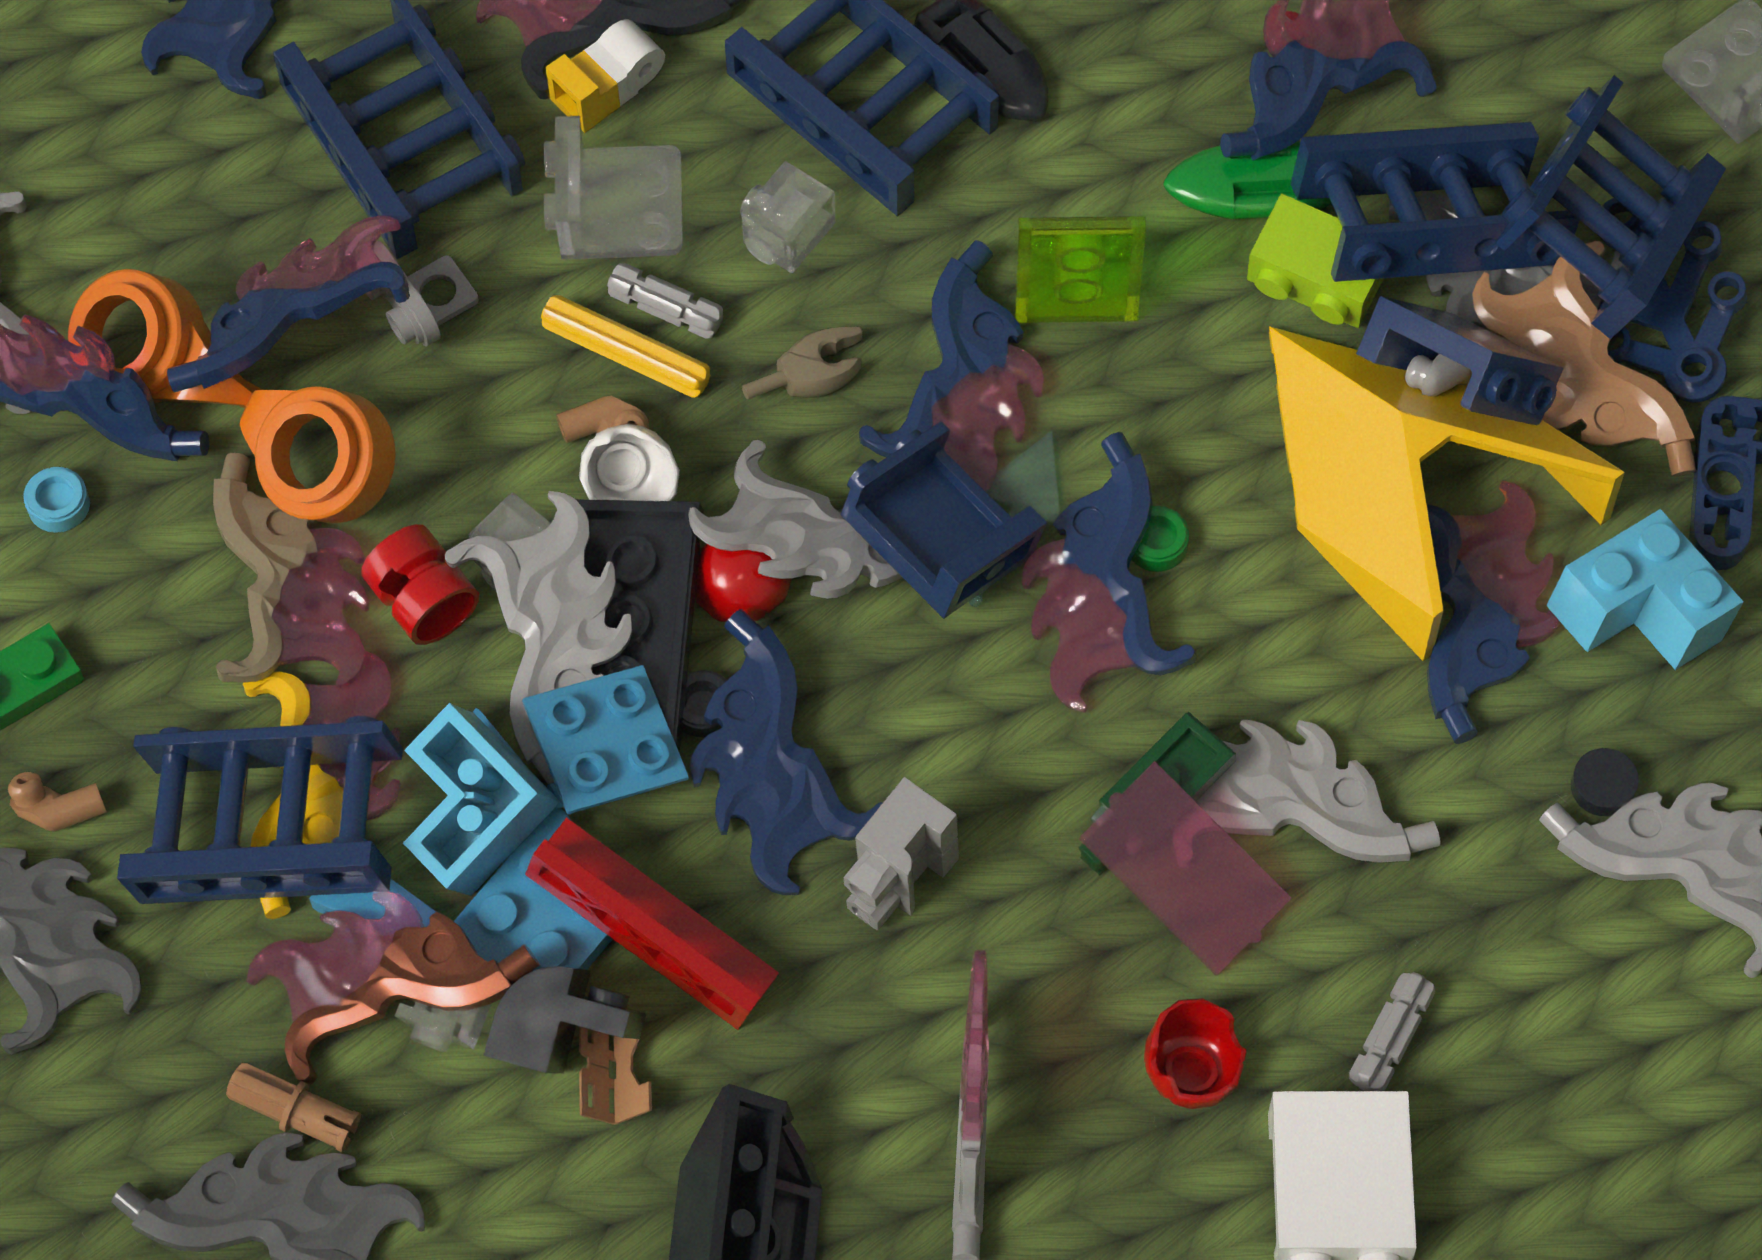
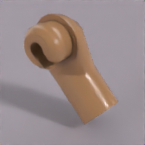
M605 396L556 414L561 434L566 443L594 433L597 434L610 427L624 424L640 425L649 429L648 418L644 412L613 396Z
M24 772L16 775L8 785V793L11 796L10 806L17 816L48 831H58L107 813L96 783L61 795L43 786L38 774Z

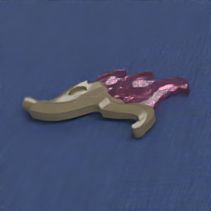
M229 453L226 455L220 479H214L213 506L217 528L227 547L257 574V580L247 588L249 616L254 638L252 652L242 661H219L216 665L218 679L222 682H256L268 677L278 666L300 661L318 660L332 664L339 671L336 687L342 690L354 683L361 675L365 664L364 646L359 635L347 624L343 616V609L346 605L354 603L364 612L369 611L368 597L358 580L344 571L339 564V560L345 557H349L359 565L363 564L365 557L360 544L351 535L338 529H311L316 528L318 521L291 516L279 509L269 498L259 497L248 491L245 481L250 466V459L240 453Z

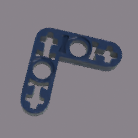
M1722 396L1714 399L1705 407L1697 430L1696 472H1694L1689 541L1715 570H1727L1736 566L1742 560L1751 536L1756 464H1762V432L1759 439L1760 442L1753 440L1757 430L1754 429L1756 422H1762V400L1736 396ZM1721 419L1732 421V427L1736 430L1734 437L1723 435L1722 426L1719 425ZM1715 471L1730 472L1737 477L1741 489L1732 495L1716 493L1707 483V476ZM1717 514H1728L1724 532L1725 539L1729 541L1726 548L1716 547L1715 539L1711 536L1717 520Z

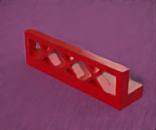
M567 817L548 841L544 839L532 855L525 873L527 877L737 1030L779 974L770 965Z

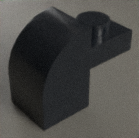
M560 966L541 968L517 980L500 1000L483 1056L544 1073L564 1074L576 1026L621 1038L640 1039L646 1013L627 1008L630 996L612 990L591 986L588 997H585L591 970Z

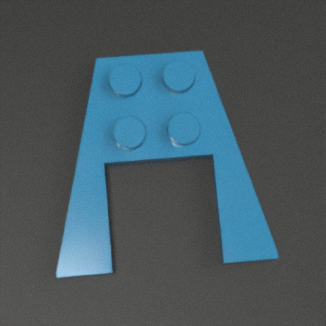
M475 708L473 713L523 763V761L518 757L514 750L509 746V744L504 740V738L489 722L485 715L479 709ZM562 808L553 809L514 850L453 921L464 930L478 955L487 962L494 959L499 963L525 944L540 964L535 970L554 966L588 970L613 940L525 875L532 855L543 840L546 839L548 841L566 817L570 819ZM392 879L390 881V892L312 895L309 898L312 908L324 915H327L328 912L357 923L358 928L385 939L387 936L394 937V933L404 927H427L430 924L429 917L436 912Z

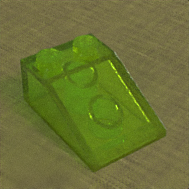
M1146 216L1018 218L1014 231L1013 257L1015 319L1018 323L1138 321Z

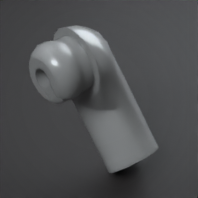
M1441 354L1437 355L1434 360H1430L1424 355H1418L1409 363L1405 380L1409 387L1421 389L1422 395L1437 397L1459 384L1468 385L1472 372L1469 368Z

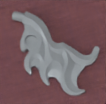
M760 440L752 441L736 462L734 479L740 490L737 500L727 513L721 516L707 517L695 507L689 510L690 527L694 534L706 544L728 551L752 550L763 552L770 556L772 560L760 562L758 574L778 579L796 578L803 575L822 577V581L813 582L810 590V595L828 599L848 594L856 586L860 575L869 577V584L875 588L888 585L902 577L841 516V512L833 508L829 497L776 480L763 473L758 463L763 458L766 446Z
M549 491L548 499L555 505L557 512L553 522L540 533L506 542L492 536H475L447 550L445 554V560L449 567L455 568L469 560H477L487 566L493 576L499 604L508 631L518 634L525 641L526 650L511 690L510 717L516 740L527 764L533 762L547 784L554 783V780L522 699L603 676L602 674L594 675L592 669L609 663L620 656L629 644L632 635L631 614H624L617 628H610L605 625L606 609L613 598L616 585L613 563H606L601 577H594L587 572L585 568V550L590 538L589 520L585 510L575 498L565 493Z
M1242 720L1239 729L1247 734L1251 740L1246 744L1240 745L1223 741L1236 753V762L1172 826V847L1176 863L1183 869L1191 866V843L1201 833L1215 831L1243 835L1273 836L1279 828L1288 824L1300 826L1333 851L1361 861H1410L1411 853L1440 846L1439 832L1434 821L1402 828L1401 823H1393L1383 812L1375 781L1365 767L1357 760L1348 762V768L1338 769L1336 767V749L1330 736L1318 725L1298 720L1296 731L1306 739L1302 745H1296L1284 740L1278 732L1263 723Z
M1700 783L1685 789L1678 795L1670 809L1661 806L1662 796L1658 792L1647 793L1631 799L1605 822L1591 826L1586 822L1579 825L1559 803L1552 805L1540 817L1539 821L1559 840L1557 848L1559 851L1582 867L1603 877L1623 881L1655 879L1679 881L1687 891L1688 901L1712 915L1742 928L1752 937L1755 944V952L1747 960L1744 966V973L1750 978H1755L1762 972V836L1760 833V829H1762V811L1738 810L1729 813L1714 810L1711 807V801L1725 799L1728 788L1714 783Z

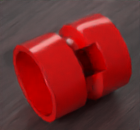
M420 524L404 527L380 542L367 556L362 566L361 576L382 603L386 606H392V616L416 645H427L439 641L460 627L474 612L479 603L480 593L458 566L455 568L449 567L445 560L446 550L425 525Z

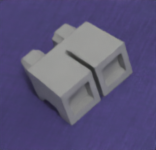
M904 777L855 837L858 861L844 876V885L852 893L846 900L847 908L876 930L882 927L897 907L911 916L915 909L914 883L925 869L929 867L943 878L959 860L957 814Z

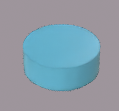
M51 467L44 469L29 480L24 490V504L30 519L37 527L48 532H64L73 529L84 520L89 511L90 498L84 481L76 472L68 468Z

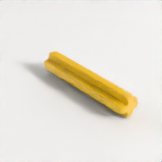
M553 295L543 308L541 319L542 326L545 329L692 398L699 397L709 382L711 375L708 364L563 296Z

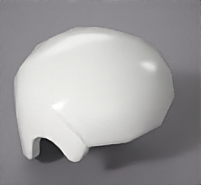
M624 424L607 428L597 433L595 438L589 440L581 453L579 479L589 500L671 501L677 494L680 470L670 446L656 432L640 425Z

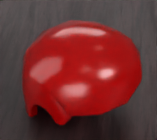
M706 544L699 553L695 599L696 603L718 621L726 622L739 609H743L754 621H759L766 613H770L786 599L792 578L778 579L758 574L760 562L772 560L770 556L763 552L752 550L728 551Z
M1204 998L1178 1000L1159 1014L1146 1039L1144 1062L1146 1072L1159 1094L1164 1098H1168L1171 1103L1188 1109L1216 1106L1236 1090L1244 1068L1243 1062L1246 1059L1247 1050L1238 1041L1234 1031L1235 1019L1227 1009Z

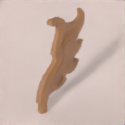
M1593 241L1586 243L1599 256L1603 257L1605 248L1602 242ZM1560 257L1553 267L1552 275L1534 287L1515 295H1503L1493 291L1489 283V274L1486 272L1482 274L1473 291L1474 311L1479 321L1488 331L1564 368L1556 386L1555 400L1543 416L1542 420L1560 431L1582 421L1587 428L1581 431V442L1594 446L1611 447L1640 439L1658 441L1661 447H1666L1671 476H1681L1696 472L1691 441H1695V437L1683 410L1673 395L1656 380L1614 362L1608 355L1607 347L1611 339L1591 324L1598 310L1583 289L1578 270Z

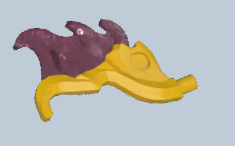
M364 650L360 653L365 669L356 679L342 685L304 684L296 676L281 671L273 672L268 677L256 682L243 683L247 696L256 697L257 695L268 693L274 695L281 702L280 726L343 723L345 719L353 716H367L377 719L380 712L388 704L392 691L391 676L385 663L378 656ZM394 728L391 732L400 743V730ZM392 760L373 761L367 821L378 818L390 810L397 801L401 787L400 780L393 779L382 790L373 786L378 774ZM346 763L310 765L302 843H331L334 838L339 837ZM281 794L260 818L251 838L250 847L269 846L270 842L276 840ZM287 897L260 898L265 916L268 919L281 918L291 911Z

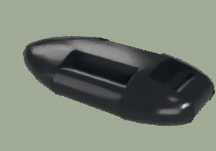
M936 0L918 12L914 22V26L971 73H981L993 84L999 95L998 115L1023 121H1034L1044 117L1048 107V87L1043 70L1033 51L991 8L979 0ZM956 15H958V17H956V18L953 19L950 23H948L946 26H944L943 28H941V26H942L943 24H945L946 22H948L949 20H951L953 17H955Z

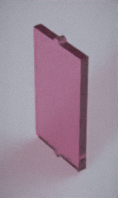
M1155 761L1122 794L1119 792L1112 794L1109 797L1110 806L1078 838L1215 976L1248 943L1255 944L1261 940L1260 931L1291 899Z

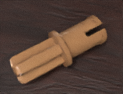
M241 1063L232 1074L227 1087L226 1095L230 1100L280 1122V1130L288 1132L292 1127L335 1147L340 1152H344L349 1146L351 1138L348 1137L349 1132L355 1134L361 1119V1113L355 1110L351 1111L309 1092V1084L301 1081L296 1086L248 1063Z

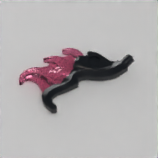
M480 0L477 5L476 21L481 24L488 17L495 14L507 17L518 27L526 48L521 58L523 76L537 96L544 100L550 97L548 81L544 76L546 66L563 54L567 57L579 54L598 41L600 36L610 26L620 20H632L642 31L663 35H687L709 29L731 19L732 10L746 0Z

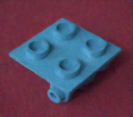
M643 665L522 699L554 780V783L547 786L560 801L554 809L564 807L568 815L689 779Z

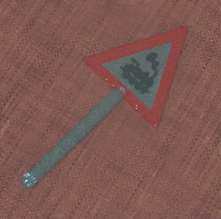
M1052 431L980 486L995 502L1009 506L1008 514L1011 517L1029 505L1045 520L1053 523L1060 515ZM987 589L970 600L969 604L972 607H978Z

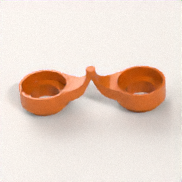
M134 269L116 270L107 273L95 280L82 293L73 309L68 328L69 354L75 370L87 367L89 362L104 363L119 373H124L126 368L133 369L150 389L154 403L162 401L235 405L244 408L240 418V427L247 444L255 456L256 471L260 484L268 498L283 512L306 520L343 523L364 515L383 497L394 472L395 443L386 418L369 400L354 393L326 387H307L297 391L263 390L245 380L240 374H236L205 389L200 385L174 392L168 380L167 369L197 360L200 355L206 354L211 346V332L204 322L199 305L191 293L180 283L170 278ZM133 300L141 308L146 319L147 337L143 350L137 358L127 366L117 369L105 354L102 332L106 319L114 308L125 301ZM315 418H323L332 427L336 436L338 457L334 470L328 478L314 488L307 489L296 479L290 466V448L294 436L304 424Z

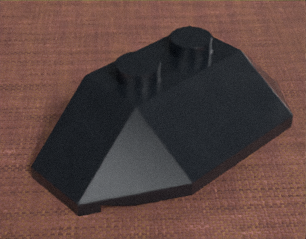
M732 1084L722 1087L680 1166L669 1260H815L823 1189L807 1149L791 1123L794 1117L787 1101Z

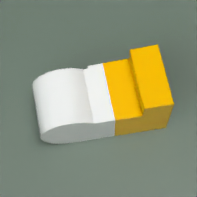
M620 20L610 26L600 36L598 41L572 59L563 54L546 66L550 100L586 133L637 95L638 91L658 74L664 64L665 53L632 20Z

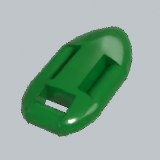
M1299 140L1275 154L1254 161L1251 155L1226 158L1222 154L1220 145L1212 147L1183 160L1168 173L1163 186L1172 197L1185 206L1208 215L1233 220L1269 218L1281 193L1297 200L1291 186V179L1301 141ZM1329 198L1298 200L1318 210H1323L1332 204Z

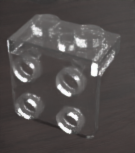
M1740 0L1668 50L1662 62L1664 71L1737 144L1762 128V8L1753 0Z
M580 116L555 117V141H544L546 178H555V193L544 194V218L546 230H557L561 260L673 256L678 254L683 248L682 159L680 150L672 145L584 148Z

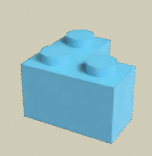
M1659 509L1566 565L1546 606L1586 652L1635 624L1676 670L1723 640L1744 601L1667 515Z
M451 703L404 750L448 795L403 842L446 889L472 896L560 803L554 794L473 712Z

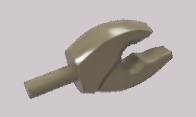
M838 327L822 329L802 337L777 360L776 373L742 385L745 398L748 400L782 386L785 387L791 397L804 398L820 397L841 389L861 369V358L854 357L834 364L828 363L822 358L828 355H836L841 349L861 341L862 328Z

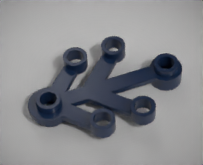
M1611 198L1602 205L1612 215L1620 212H1630L1615 198ZM1630 212L1632 214L1631 219L1623 224L1636 235L1641 232L1645 233L1638 226L1641 220ZM1708 221L1695 222L1684 241L1686 253L1671 288H1669L1663 277L1647 306L1630 321L1661 331L1670 350L1631 340L1629 331L1625 326L1614 335L1624 340L1623 344L1616 350H1607L1608 355H1611L1614 362L1618 364L1623 362L1665 376L1666 385L1674 396L1683 401L1694 403L1709 400L1723 388L1727 378V366L1719 349L1734 314L1740 311L1747 302L1745 282L1740 275L1734 272H1721L1715 275L1708 285V294L1712 306L1694 340L1685 319L1710 262L1719 257L1723 247L1719 229ZM1700 236H1709L1714 239L1712 245L1705 249H1697L1692 246V243ZM1726 286H1732L1739 290L1738 294L1730 300L1718 298V291ZM1692 363H1702L1706 366L1705 371L1696 377L1687 376L1684 373L1686 366Z

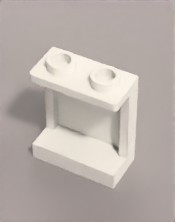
M1408 1091L1273 1092L1268 1112L1269 1139L1273 1141L1276 1219L1274 1260H1413L1417 1247Z

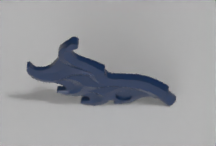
M167 0V1L170 3V2H174V1H177V0ZM187 0L185 7L174 17L158 23L148 32L143 41L141 51L146 68L152 75L158 74V66L161 60L176 55L188 56L216 70L221 84L228 90L255 99L263 98L266 95V90L262 79L246 76L243 68L248 57L258 47L277 21L273 7L278 0Z
M739 609L728 619L724 627L745 646L744 655L746 658L741 669L715 691L707 706L704 720L710 725L718 723L722 728L706 736L697 745L691 757L690 775L693 786L699 787L701 786L705 771L717 772L720 788L716 797L715 818L721 835H727L731 818L743 819L750 829L752 839L750 861L753 872L760 883L771 892L777 894L799 895L800 887L787 876L792 859L809 846L832 837L847 841L855 840L857 834L883 803L876 804L866 813L856 814L847 810L839 801L830 779L814 750L803 748L794 742L791 731L798 689L793 664L786 649L769 625L763 629L743 609Z

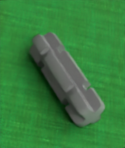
M619 263L610 275L607 286L611 297L627 304H631L634 300L638 302V309L678 327H682L686 323L690 325L688 331L705 339L712 338L722 323L723 308L721 305L703 297L695 301L693 300L694 293L651 274L646 278L641 277L643 271L629 264Z
M1415 972L1411 974L1403 973L1399 976L1390 994L1391 998L1394 999L1393 1004L1386 1001L1363 1045L1364 1051L1367 1052L1366 1056L1359 1054L1349 1072L1350 1081L1362 1091L1386 1090L1395 1072L1393 1067H1390L1392 1062L1399 1065L1422 1020L1421 1015L1418 1014L1419 1010L1426 1012L1435 995L1434 984L1426 980L1424 976Z

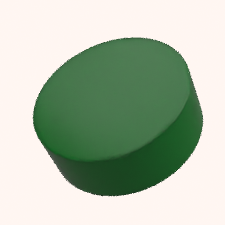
M1153 506L1149 526L1132 561L1137 566L1153 572L1167 571L1181 563L1186 556L1189 543V528L1184 518L1171 508Z

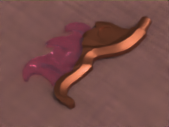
M379 892L373 893L372 899L377 904L385 907V914L382 918L364 919L362 916L346 911H332L321 914L320 920L334 927V932L330 938L319 943H304L289 939L277 941L266 946L251 962L246 982L255 986L262 978L270 975L279 978L285 985L290 999L293 1021L285 1038V1054L295 1077L299 1081L311 1085L316 1081L317 1075L312 1067L310 1054L316 1043L327 1036L358 1028L384 1018L390 1004L399 999L412 1000L445 1011H468L492 1004L502 999L507 990L517 980L539 967L538 960L531 950L523 944L499 963L494 959L487 962L478 955L464 930L447 916L435 912L429 917L430 924L424 927L422 917L412 903L400 894Z

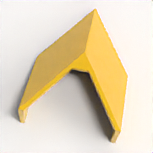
M1269 326L1271 353L1274 354L1277 375L1276 387L1288 469L1292 477L1295 498L1294 510L1297 529L1422 661L1431 656L1443 614V604L1420 463L1447 442L1452 441L1458 446L1463 444L1541 465L1600 525L1611 518L1625 472L1543 420L1539 425H1532L1471 412L1461 407V400L1467 385L1459 384L1437 397L1422 395L1421 389H1414L1407 385L1405 380L1407 370L1375 364L1357 355L1358 350Z

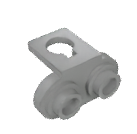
M376 241L364 248V256L361 257L362 264L355 267L354 271L372 263L392 262L397 265L398 263L384 244ZM447 255L408 277L404 273L408 281L410 294L409 299L405 302H396L389 288H378L366 293L371 300L382 296L392 305L393 309L386 312V317L393 332L402 344L405 345L413 340L416 344L422 343L426 347L441 339L438 326L475 306L479 301L477 292L453 259ZM435 279L450 281L456 288L454 298L442 306L426 304L421 297L423 287Z

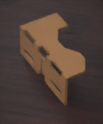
M579 1026V1052L582 1056L587 1057V1063H589L587 1068H582L579 1071L581 1116L617 1125L652 1111L651 1082L640 1085L633 1072V1055L639 1039L614 1036V1051L609 1050V1034L592 1030V1043H589L588 1028ZM609 1061L616 1062V1079L609 1078V1069H607L609 1068ZM588 1085H592V1108L588 1107ZM609 1089L614 1090V1114L609 1113Z

